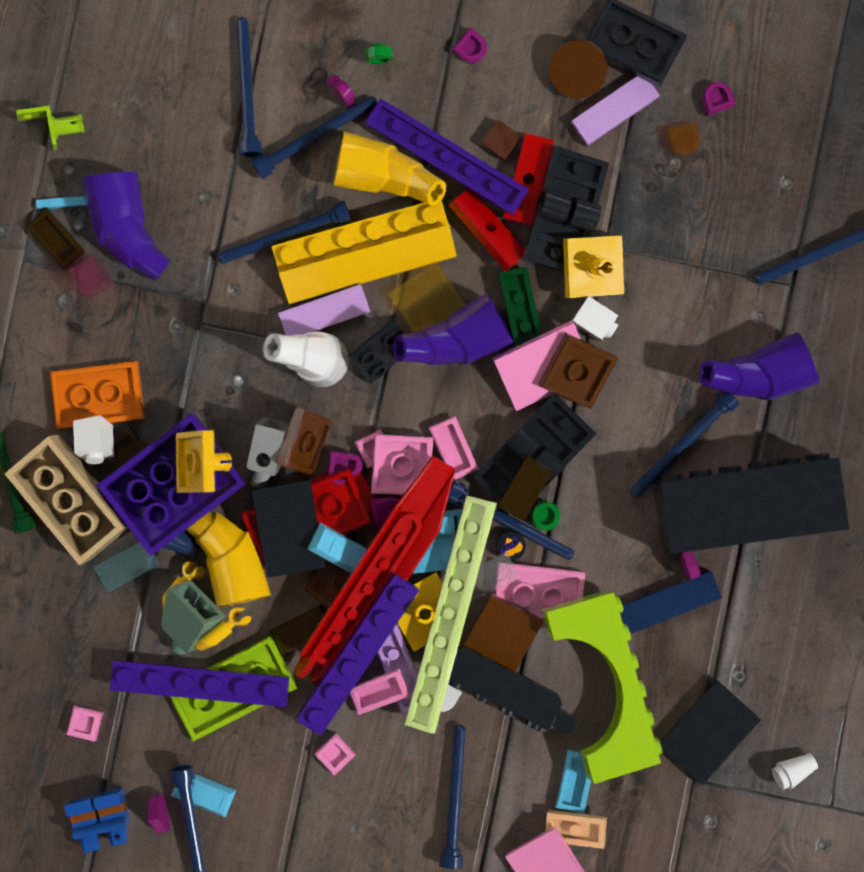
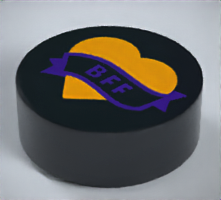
M508 531L500 535L496 543V549L503 559L515 561L523 556L526 543L520 534Z

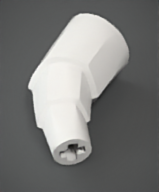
M309 332L304 335L292 336L270 334L263 346V353L267 360L286 365L288 368L296 371L303 381L315 387L334 385L342 379L349 365L346 346L339 338L325 332Z

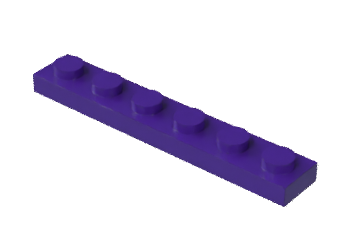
M381 98L365 122L371 129L512 216L529 192L521 184Z
M396 573L391 575L297 714V722L320 736L322 735L419 592L417 586Z
M113 660L110 690L286 707L290 676Z

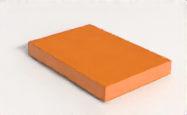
M138 361L50 372L57 430L73 428L74 420L101 415L110 423L145 419Z

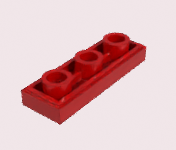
M525 133L513 180L527 188L529 192L515 214L512 216L505 212L503 219L531 226L554 140ZM530 176L534 182L527 185L523 182V178Z
M468 189L449 204L450 208L505 271L522 259L525 250L478 194Z

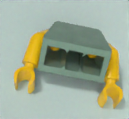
M193 561L183 564V576L181 578L178 576L162 597L163 616L161 626L172 638L171 649L177 654H186L196 649L203 651L211 648L231 634L234 626H246L251 621V616H245L239 621L238 615L245 609L239 607L231 609L228 615L229 620L224 621L226 615L191 581V579L200 580L205 575V568L196 567L198 563Z

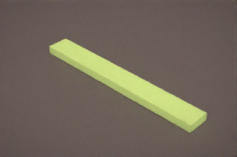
M466 495L405 721L406 726L431 734L436 731L497 503Z

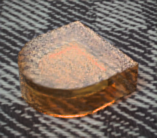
M696 123L666 131L672 151L679 156H689L699 146L700 137Z

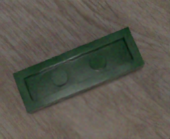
M523 267L498 273L509 328L514 340L513 346L516 347L542 335L528 269Z

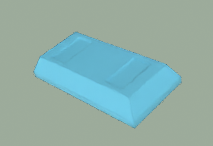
M322 523L319 524L308 547V550L349 573H352L367 550L365 547Z
M567 751L555 808L584 814L591 781L587 778L580 752Z
M194 773L195 779L191 786L194 805L225 818L236 790ZM174 787L171 796L181 800L179 788Z

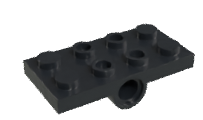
M552 147L522 260L564 272L563 239L590 237V234L594 232L601 216L599 200L609 162L562 147Z
M554 393L473 478L500 503L526 457L529 455L554 470L546 482L545 488L597 433Z

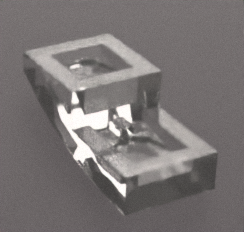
M507 551L480 564L470 602L520 579Z

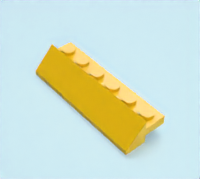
M442 200L436 205L424 202L272 246L279 276L289 305L457 257Z

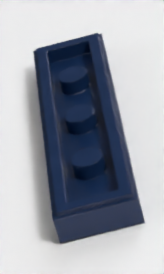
M709 570L701 573L700 577L695 579L683 580L623 604V612L620 613L622 623H626L630 634H633L721 599L722 596L713 573Z

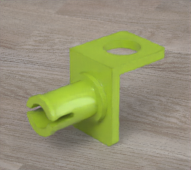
M50 105L16 110L18 121L47 117L53 151L58 150L56 139H59L58 136L80 132L85 133L81 114L55 118V116H51Z

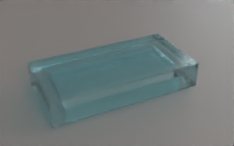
M139 542L96 565L94 568L108 593L161 564L156 554L150 556Z

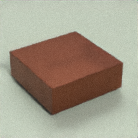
M498 119L481 142V145L505 161L522 136Z

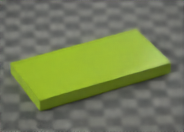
M272 635L207 668L290 676L288 693L298 688ZM170 696L193 742L264 706Z

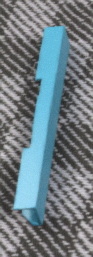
M84 196L36 200V209L38 210L87 206Z

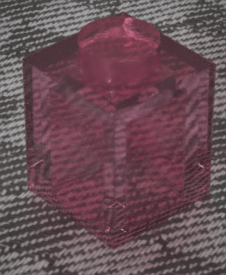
M94 255L68 270L82 295L89 299L115 285L102 261Z

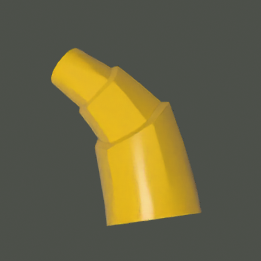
M343 132L334 174V187L373 193L383 191L400 196H410L430 205H436L443 199L446 192L445 182L425 169L421 163L399 152L394 145L357 134Z
M217 511L209 512L186 529L188 533L195 537V542L207 555L206 564L217 607L245 603L271 596L262 565L248 532L240 530Z

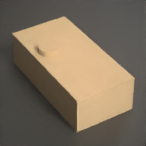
M60 434L48 436L5 473L7 478L78 565L93 559L129 528L97 486L99 482L79 457L74 454V451Z

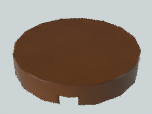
M583 39L568 41L560 46L552 55L549 65L550 79L554 87L566 97L582 99L593 95L603 86L608 74V64L602 49L593 42Z

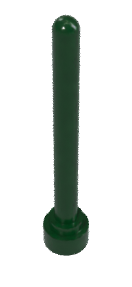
M0 430V471L14 512L12 516L13 522H11L13 533L19 534L37 528L34 516H30L29 511L25 510L20 492L5 475L12 466Z

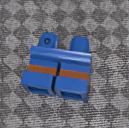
M124 787L98 793L97 795L73 799L64 805L66 815L70 818L73 828V840L79 839L84 853L101 848L98 835L108 832L111 846L125 844L128 841L127 825L131 821Z

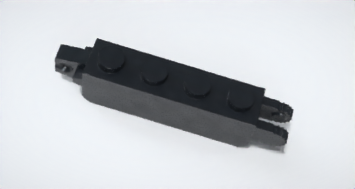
M464 645L458 646L448 685L462 691L463 687L473 691L472 697L482 703L488 704L489 701L500 705L498 710L509 717L514 718L516 714L526 719L524 724L540 732L541 728L549 731L551 726L561 731L564 730L567 733L577 729V721H575L574 716L561 708L562 702L557 692Z

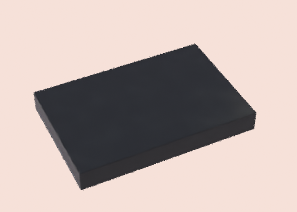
M607 0L586 40L593 42L602 49L607 62L661 87L687 38V34L618 0Z
M311 479L251 490L267 578L325 568V559L308 550L319 526Z
M715 679L663 737L660 744L668 755L703 785L761 719Z

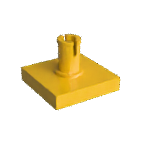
M622 235L563 239L566 298L624 294Z
M214 431L176 433L177 493L215 492L214 471L226 472L231 469L232 463H220L223 460H232L229 452L214 453Z
M437 572L413 584L419 588V592L398 621V625L413 652L427 644L443 584Z

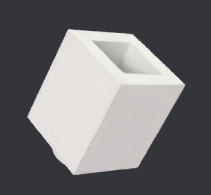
M590 296L587 297L572 320L578 329L598 342L602 341L604 337L610 339L618 327V324L614 322L618 315Z
M101 415L73 421L74 454L88 464H100L104 459L114 458L113 425Z

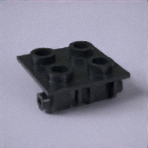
M394 318L348 355L349 359L370 384L382 377L389 368L398 362L393 354V341L397 335L405 333Z

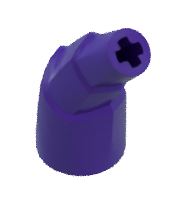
M113 172L82 177L84 197L98 244L104 245L129 269L135 268L155 281L168 266L170 260L154 246L153 239L143 226L145 217L138 173Z
M485 294L451 314L446 321L425 327L423 331L397 335L393 341V354L399 362H415L429 365L459 363L466 365L514 343V340L488 294Z
M799 332L759 348L756 354L733 357L730 361L706 360L699 369L701 385L719 389L731 395L755 397L761 400H771L820 383L812 357Z

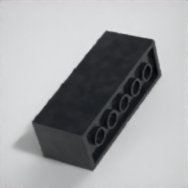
M829 453L805 455L806 461L800 462V457L776 459L777 465L771 466L770 461L747 463L748 469L741 470V465L718 467L719 473L712 474L711 469L689 471L690 477L682 478V473L660 475L661 481L653 482L663 552L674 554L848 530L849 522L840 459L830 458Z

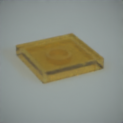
M437 262L388 293L412 332L423 331L425 327L446 321L451 314L465 306Z

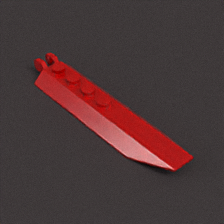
M435 456L430 458L396 503L299 654L301 658L295 666V675L304 678L311 670L308 676L309 682L315 685L318 684L391 575L396 573L408 581L441 530L455 473L454 467Z

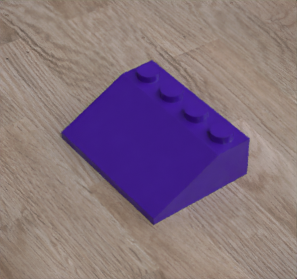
M193 413L97 485L150 556L154 555L246 485L232 464L229 471H214L215 492L177 493L176 433L209 431L200 418ZM214 438V453H224ZM223 460L220 463H231V461Z

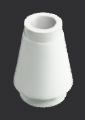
M808 753L778 762L771 771L776 783L782 790L787 788L793 789L813 773L814 770L818 769V764L813 755Z

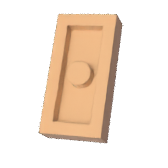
M548 810L546 831L556 826L565 842L569 845L604 849L607 825L606 816Z

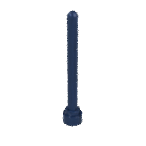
M240 17L237 20L243 136H241V141L238 142L239 156L254 157L262 154V144L258 140V136L255 135L248 20L245 17Z
M374 96L365 98L271 155H268V153L263 156L261 154L251 159L252 164L262 180L273 174L272 171L276 169L275 165L377 105V99Z
M343 200L333 204L334 207L330 208L328 213L221 252L217 259L220 263L225 264L334 223L335 225L341 224L343 226L353 221L346 202Z
M864 228L758 273L755 276V282L759 285L765 284L864 241Z
M720 391L715 396L717 398L713 402L715 405L631 487V494L633 496H640L723 413L726 415L729 411L733 412L740 405V402L733 395Z
M455 480L450 489L447 502L454 506L456 504L462 506L465 503L466 495L475 496L469 494L470 490L466 489L465 484ZM495 508L494 521L567 560L574 557V551L571 548Z
M457 725L454 728L447 842L439 858V866L448 869H461L463 867V855L460 854L461 849L458 848L466 729L463 725Z
M193 765L176 766L170 769L171 782L175 784L176 788H179L193 872H205L191 786L195 779Z

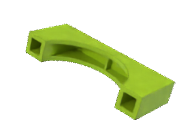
M605 590L541 609L548 638L553 641L575 639L588 643L605 659L614 678L616 706L611 723L598 741L580 750L588 780L596 784L661 764L659 754H662V747L658 737L653 736L651 726L654 725V718L651 710L645 707L643 698L647 697L646 689L642 680L638 681L636 669H639V664L635 653L630 652L628 645L631 635L627 624L622 623L620 613L623 612V606L618 595L615 596L612 591Z

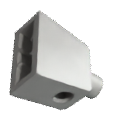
M263 417L256 424L246 466L247 469L253 471L250 483L252 486L258 488L268 487L270 476H275L280 470L281 465L275 462L290 423ZM262 453L267 454L270 457V461L264 459Z

